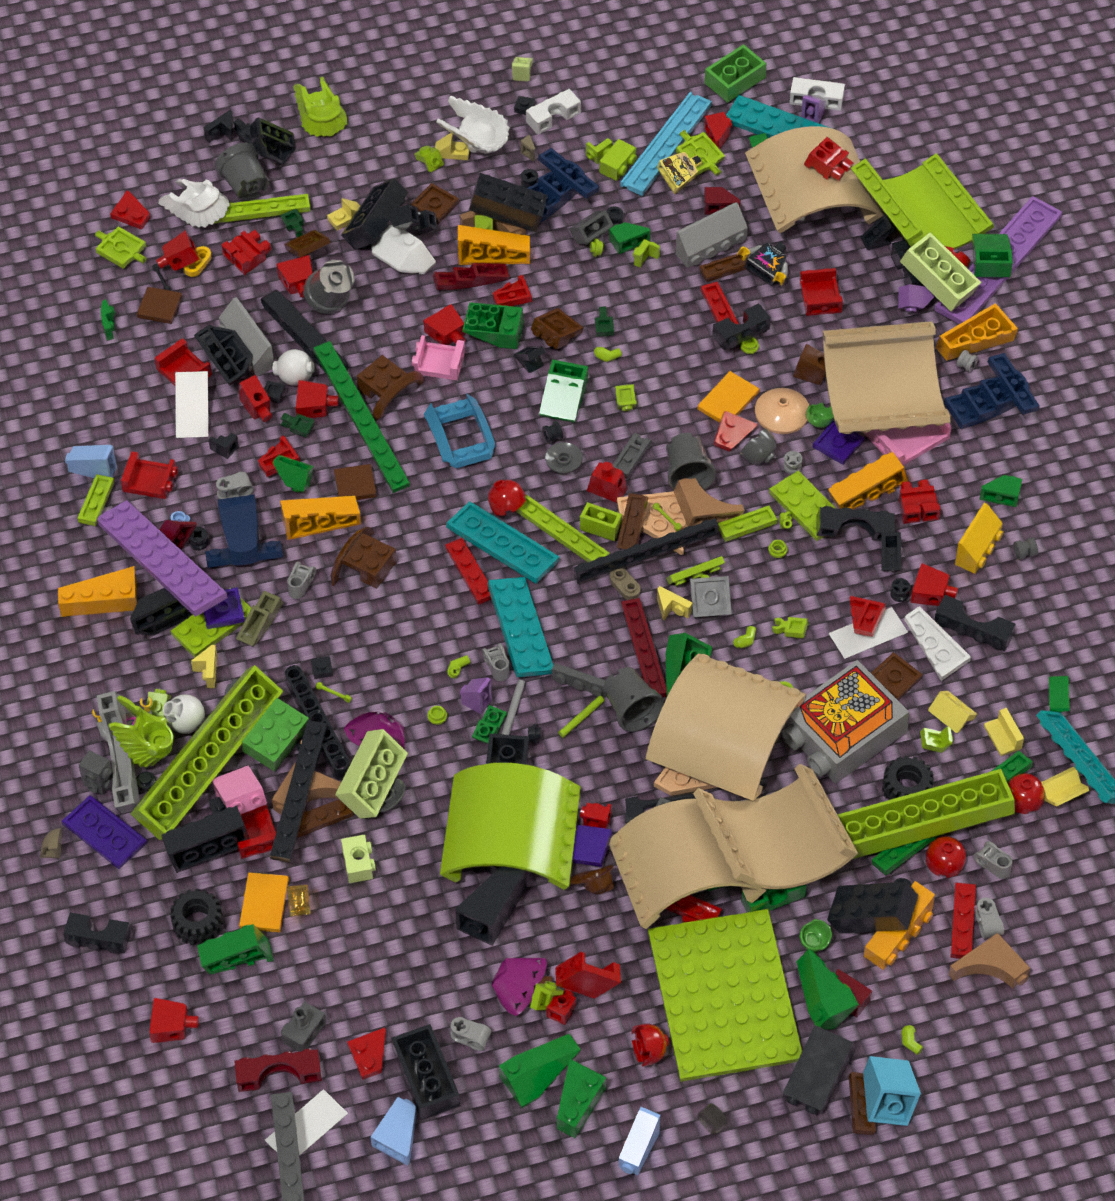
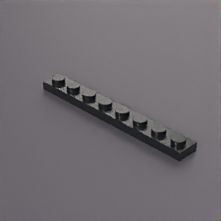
M716 518L705 520L700 524L685 527L683 530L670 532L663 537L653 538L648 542L633 545L628 549L616 551L611 555L598 557L587 563H581L574 567V578L577 583L718 535V522Z
M307 721L271 849V860L288 863L291 861L326 735L327 723Z

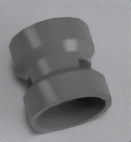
M1033 537L1027 538L1023 542L1020 540L1015 541L1013 544L1014 553L1018 560L1025 559L1026 556L1033 557L1038 555V546Z

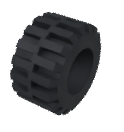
M900 756L897 757L896 761L892 760L884 772L882 792H884L885 799L891 800L933 788L934 774L933 771H930L931 767L925 765L924 760H917L918 757L915 756L913 758L905 756L903 759ZM909 779L917 783V785L906 787L898 781Z
M195 889L194 892L187 890L185 895L181 893L179 899L175 898L173 901L174 905H171L170 917L173 931L178 939L181 938L184 943L189 941L190 945L195 943L200 945L212 937L215 939L218 936L217 932L222 930L223 915L218 898L215 899L214 894H208L207 890L200 892V889ZM201 912L207 915L198 922L187 920L193 913Z

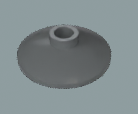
M560 442L552 445L547 450L545 461L547 466L557 473H570L580 467L582 452L574 444Z
M394 780L379 812L393 808L402 799L405 793V784L402 780Z

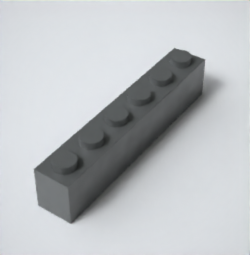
M292 1092L271 1094L282 1201H305Z

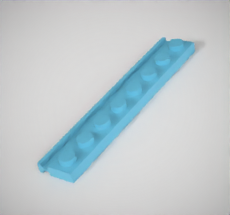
M689 92L622 179L620 186H625L627 190L643 196L660 174L657 169L659 161L673 156L676 153V147L684 143L685 140L679 135L680 132L686 130L690 135L712 106V101L699 95H692V92Z

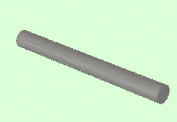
M524 680L517 681L502 734L510 735L525 685Z

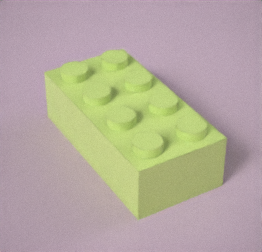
M931 233L909 248L900 261L950 311H953L973 295L981 284V281Z
M384 729L367 731L335 795L360 819L376 817L408 753Z

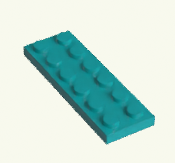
M738 95L726 114L727 118H730L732 126L757 135L766 133L767 138L801 127H827Z
M471 501L446 523V528L535 584L559 562L558 555Z
M525 577L488 580L487 586L516 677L552 674L553 662Z
M1041 710L1036 715L1040 720V725L1050 732L1052 740L1062 747L1064 755L1074 762L1076 770L1086 777V782L1098 792L1100 800L1104 803L1115 804V779L1061 712Z

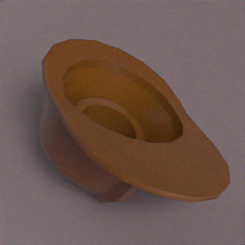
M609 865L576 874L570 878V884L582 883L587 891L593 894L605 893L614 888L610 872L614 866Z

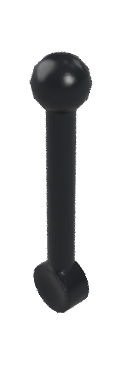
M154 264L152 269L159 276L164 286L163 289L170 291V286L166 284L159 271V265Z

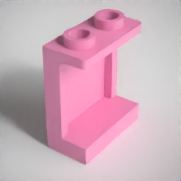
M422 335L420 342L417 341L415 351L417 354L412 357L414 371H418L424 376L458 381L465 354V341L457 340L456 346L426 342V337Z
M249 765L216 777L212 781L216 796L221 798L226 808L237 806L240 814L267 804L263 788Z

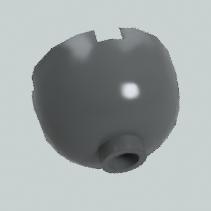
M767 428L758 433L760 437L752 438L741 450L740 455L751 464H761L764 461L769 463L775 457L773 453L776 450V440Z

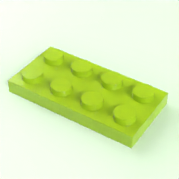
M799 470L769 488V494L786 511H789L790 515L816 541L825 537L816 536V515L820 507H835Z
M240 597L246 620L251 607ZM203 612L196 617L194 615L190 616L171 630V635L195 658L208 647L217 644L235 631L244 622L207 629Z

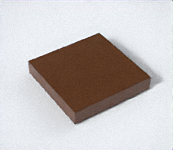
M431 183L410 205L416 206L418 212L424 210L435 212L436 222L439 224L460 203V199Z
M312 230L285 243L284 246L287 251L300 258L331 242L329 237L316 230Z
M147 287L137 312V318L172 324L182 299V293Z
M371 464L334 469L338 497L355 496L356 500L377 497Z
M894 652L871 672L898 701L923 677L922 673Z

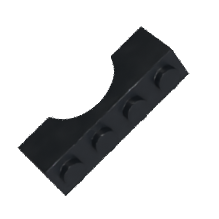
M831 506L820 507L816 515V536L835 537L842 527L857 525L864 528L870 534L872 540L881 541V532H895V513H889L888 511L873 512L868 509H836Z
M944 595L938 606L934 619L941 627H947L958 634L966 635L978 642H983L1002 651H1006L1016 627V623L999 616L989 622L974 621L965 614L962 601Z

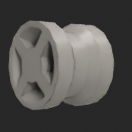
M964 350L959 356L956 365L960 368L964 367L970 373L975 368L979 357L971 355L969 351Z
M790 451L785 454L783 469L786 473L792 475L798 470L801 471L803 459L800 453Z

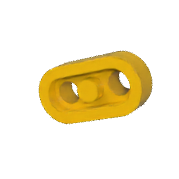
M205 246L196 248L200 260L184 267V272L187 276H198L211 261L212 257L209 248Z

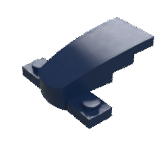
M552 148L541 153L538 157V161L550 169L551 172L539 177L536 184L528 187V189L547 195L541 222L562 208L577 192L587 199L599 192L600 188L599 185L585 175L579 165L566 160Z
M1005 353L988 358L987 363L997 377L980 380L979 385L964 388L961 394L945 398L944 404L960 429L990 420L1016 406L1022 415L1039 410L1040 405L1030 392L1026 378L1014 368Z
M255 494L217 499L223 536L227 548L205 551L207 568L230 564L247 565L259 560L283 557L281 541H269L259 544Z

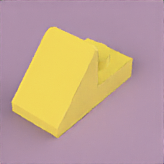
M452 133L436 142L435 148L439 150L441 158L469 159L470 151L468 146L464 142L453 141Z
M342 198V208L327 215L328 221L337 231L347 226L360 207L357 202Z
M661 586L658 587L657 601L663 620L666 619L671 610L679 616L690 617L692 614V602Z
M211 645L191 661L193 672H202L203 681H206L207 688H215L217 651L216 645Z

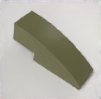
M263 591L256 606H252L236 640L254 647L272 624L284 603L283 600L276 595Z

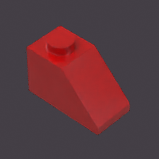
M725 112L707 115L704 120V129L707 136L721 149L729 137L730 128H732L731 120L727 118Z

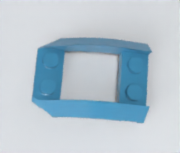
M467 393V399L433 408L432 404H430L424 412V418L427 420L434 436L442 461L449 462L450 466L454 468L491 459L493 449L496 447L487 420L477 400ZM473 415L484 442L451 451L441 424Z

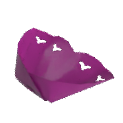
M378 711L361 714L349 721L344 727L348 739L358 746L363 741L359 739H363L367 731L384 729L405 750L404 727L386 712H379L378 714ZM387 717L391 718L392 720L394 719V722H390ZM349 729L355 730L354 736L352 735V731H350Z
M505 958L502 961L492 981V987L501 1005L508 1013L517 1016L530 1004L534 993V986L542 980L547 966L545 958ZM538 971V973L535 974V978H533L532 972ZM525 991H527V994H525L526 998L522 995ZM515 1003H516V1004L521 1003V1005H519V1006L517 1007V1010H516V1009H515Z

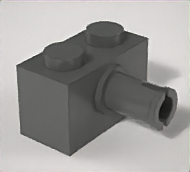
M306 1002L301 1007H297L289 1024L286 1023L281 1030L283 1044L298 1052L308 1049L326 1024L325 1013Z

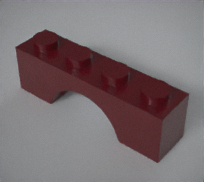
M304 1049L301 1052L294 1053L288 1051L279 1055L265 1054L257 1058L243 1057L234 1061L238 1092L259 1090L263 1080L275 1072L291 1073L301 1084L322 1081L318 1049Z

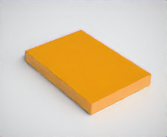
M729 371L697 405V410L720 423L724 411L738 416L757 396L760 388Z
M248 872L239 923L240 929L245 925L254 924L260 931L280 932L289 881L288 876Z

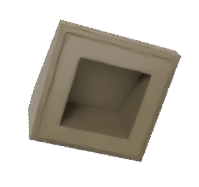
M527 135L521 140V153L534 162L535 147L531 136Z

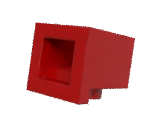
M587 803L586 806H582L580 817L583 818V826L607 829L611 817V804H607V807L598 803Z
M564 989L563 995H554L550 1004L546 1007L547 1017L566 1025L576 1006L574 994Z

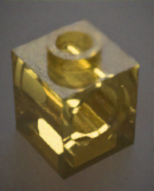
M308 884L288 886L290 916L311 914Z

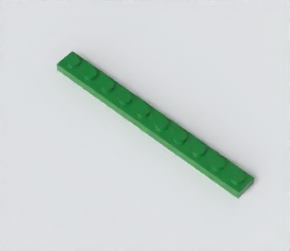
M329 341L314 347L316 357L392 493L410 487V482L332 343Z
M1017 751L992 771L1001 769L1008 783L1012 777L1023 774L1033 767V761L1020 751ZM940 835L884 850L872 859V865L886 876Z

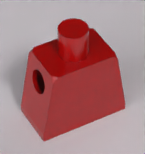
M186 230L163 245L164 255L156 259L161 269L170 264L174 271L200 260L195 244Z
M309 255L277 263V275L288 293H299L300 297L304 298L303 286L306 279L312 274Z
M452 304L423 320L424 332L440 344L450 345L453 342L456 344L457 340L466 341L463 337L465 333L462 331L464 322Z
M254 375L240 382L239 400L253 419L260 417L263 422L269 421L272 418L270 399L257 376Z
M299 380L295 407L296 416L300 414L308 418L325 417L328 406L338 407L339 396L329 395L327 385Z
M599 462L591 475L587 491L617 503V498L623 497L627 491L624 472L613 467L610 462Z
M921 563L912 590L910 603L939 606L944 595L956 599L958 588L948 585L949 574Z
M159 998L153 999L149 1031L151 1043L183 1040L186 1036V1028H198L199 1016H188L186 1004Z

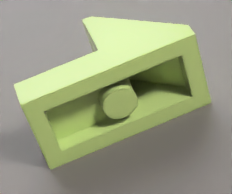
M515 57L512 62L513 80L530 81L533 58Z

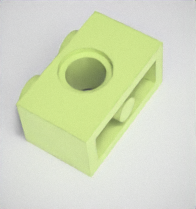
M365 835L341 839L349 883L373 879L372 871H376L374 859L369 857V854H372L371 843L366 842Z

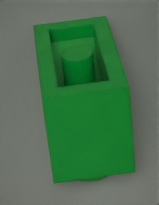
M624 222L609 228V241L618 254L639 247L644 239L650 241L651 230L647 227Z
M278 455L273 460V465L287 487H290L295 492H304L309 487L314 466Z
M1003 475L982 485L979 500L1016 507L1022 479Z

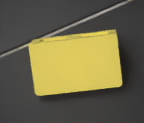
M940 691L928 709L929 712L950 727L955 733H959L967 721H972L977 716L976 712L949 691Z
M1007 708L999 710L998 719L984 724V728L1000 756L1022 749L1024 738Z
M1074 767L1041 782L1045 791L1044 800L1054 806H1059L1089 791L1088 786L1081 783L1078 771Z

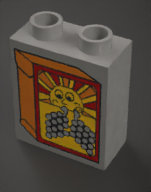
M856 660L805 696L804 702L798 708H795L787 719L781 734L791 749L797 750L800 747L809 756L807 757V762L817 776L822 777L826 774L836 784L907 733L909 711Z

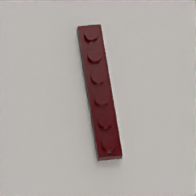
M640 598L621 601V608L642 679L662 697H667L666 684Z

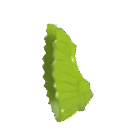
M323 76L320 77L322 87L320 92L308 94L305 86L298 83L294 84V96L296 97V103L301 116L302 127H304L309 135H315L316 137L333 136L339 130L344 129L345 125H347V115L340 106L338 95L332 93Z
M119 695L117 697L118 702L136 717L134 725H126L113 722L109 724V728L113 731L112 733L116 737V741L120 742V747L123 748V751L128 753V758L133 759L134 764H139L140 767L144 766L145 768L153 766L162 758H165L172 749L173 733L167 725V719L162 716L156 717L143 710L140 706H136L129 699Z

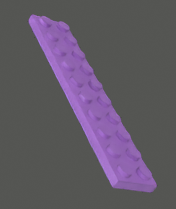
M1034 196L1027 201L999 233L1008 234L1013 262L1011 274L1062 217V211ZM972 264V265L968 268V270H969L973 275H974V264ZM976 277L981 281V284L973 295L953 311H950L939 301L935 306V311L961 324L976 315L1008 277Z
M127 500L98 517L97 524L195 617L228 598L226 592Z

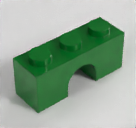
M806 884L785 889H766L753 903L746 900L742 891L741 903L746 912L751 913L765 909L771 911L804 898Z

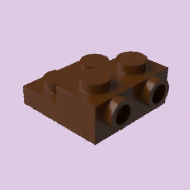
M559 308L534 318L531 327L532 333L536 337L539 336L545 340L548 346H552L555 349L568 345L570 338L581 334L584 329L583 326Z

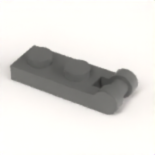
M634 433L614 462L613 467L622 470L624 477L628 479L646 450L650 448L652 440L641 438V435Z

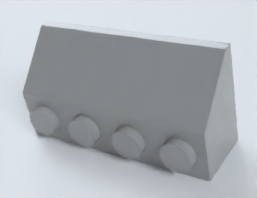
M733 203L677 231L676 255L687 268L698 265L700 262L712 258L716 254L726 251L747 239L748 227L738 203Z
M233 298L220 315V325L218 327L236 331L253 355L247 371L259 376L273 369L272 345L238 298Z

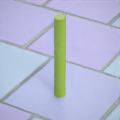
M598 696L564 726L558 734L564 738L604 702L603 697Z

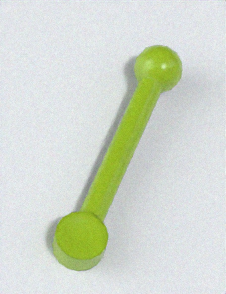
M659 503L653 504V509L658 510L674 526L675 531L681 530V524L676 523L660 508Z
M321 682L316 683L318 690L323 689L344 699L347 703L351 702L352 698L349 695H343L325 687Z

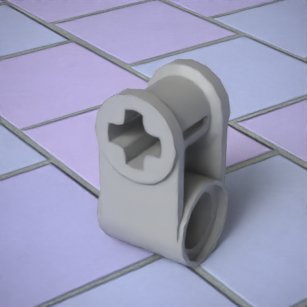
M238 472L234 475L221 477L216 482L218 499L250 495L254 490L246 472Z
M298 561L295 563L287 580L288 593L291 598L300 599L305 595L315 577L316 567L304 566Z
M499 643L496 647L490 649L483 648V658L493 678L497 681L507 680L510 675L509 660L506 657L502 644Z
M990 841L985 842L983 849L973 855L975 862L979 866L985 868L997 878L1005 879L1010 876L1012 858Z
M987 897L980 899L977 903L975 917L982 938L988 939L997 933L1004 935L1003 922L999 917L994 901Z
M462 1017L453 1019L451 1022V1039L474 1050H484L492 1032L491 1029L484 1024Z

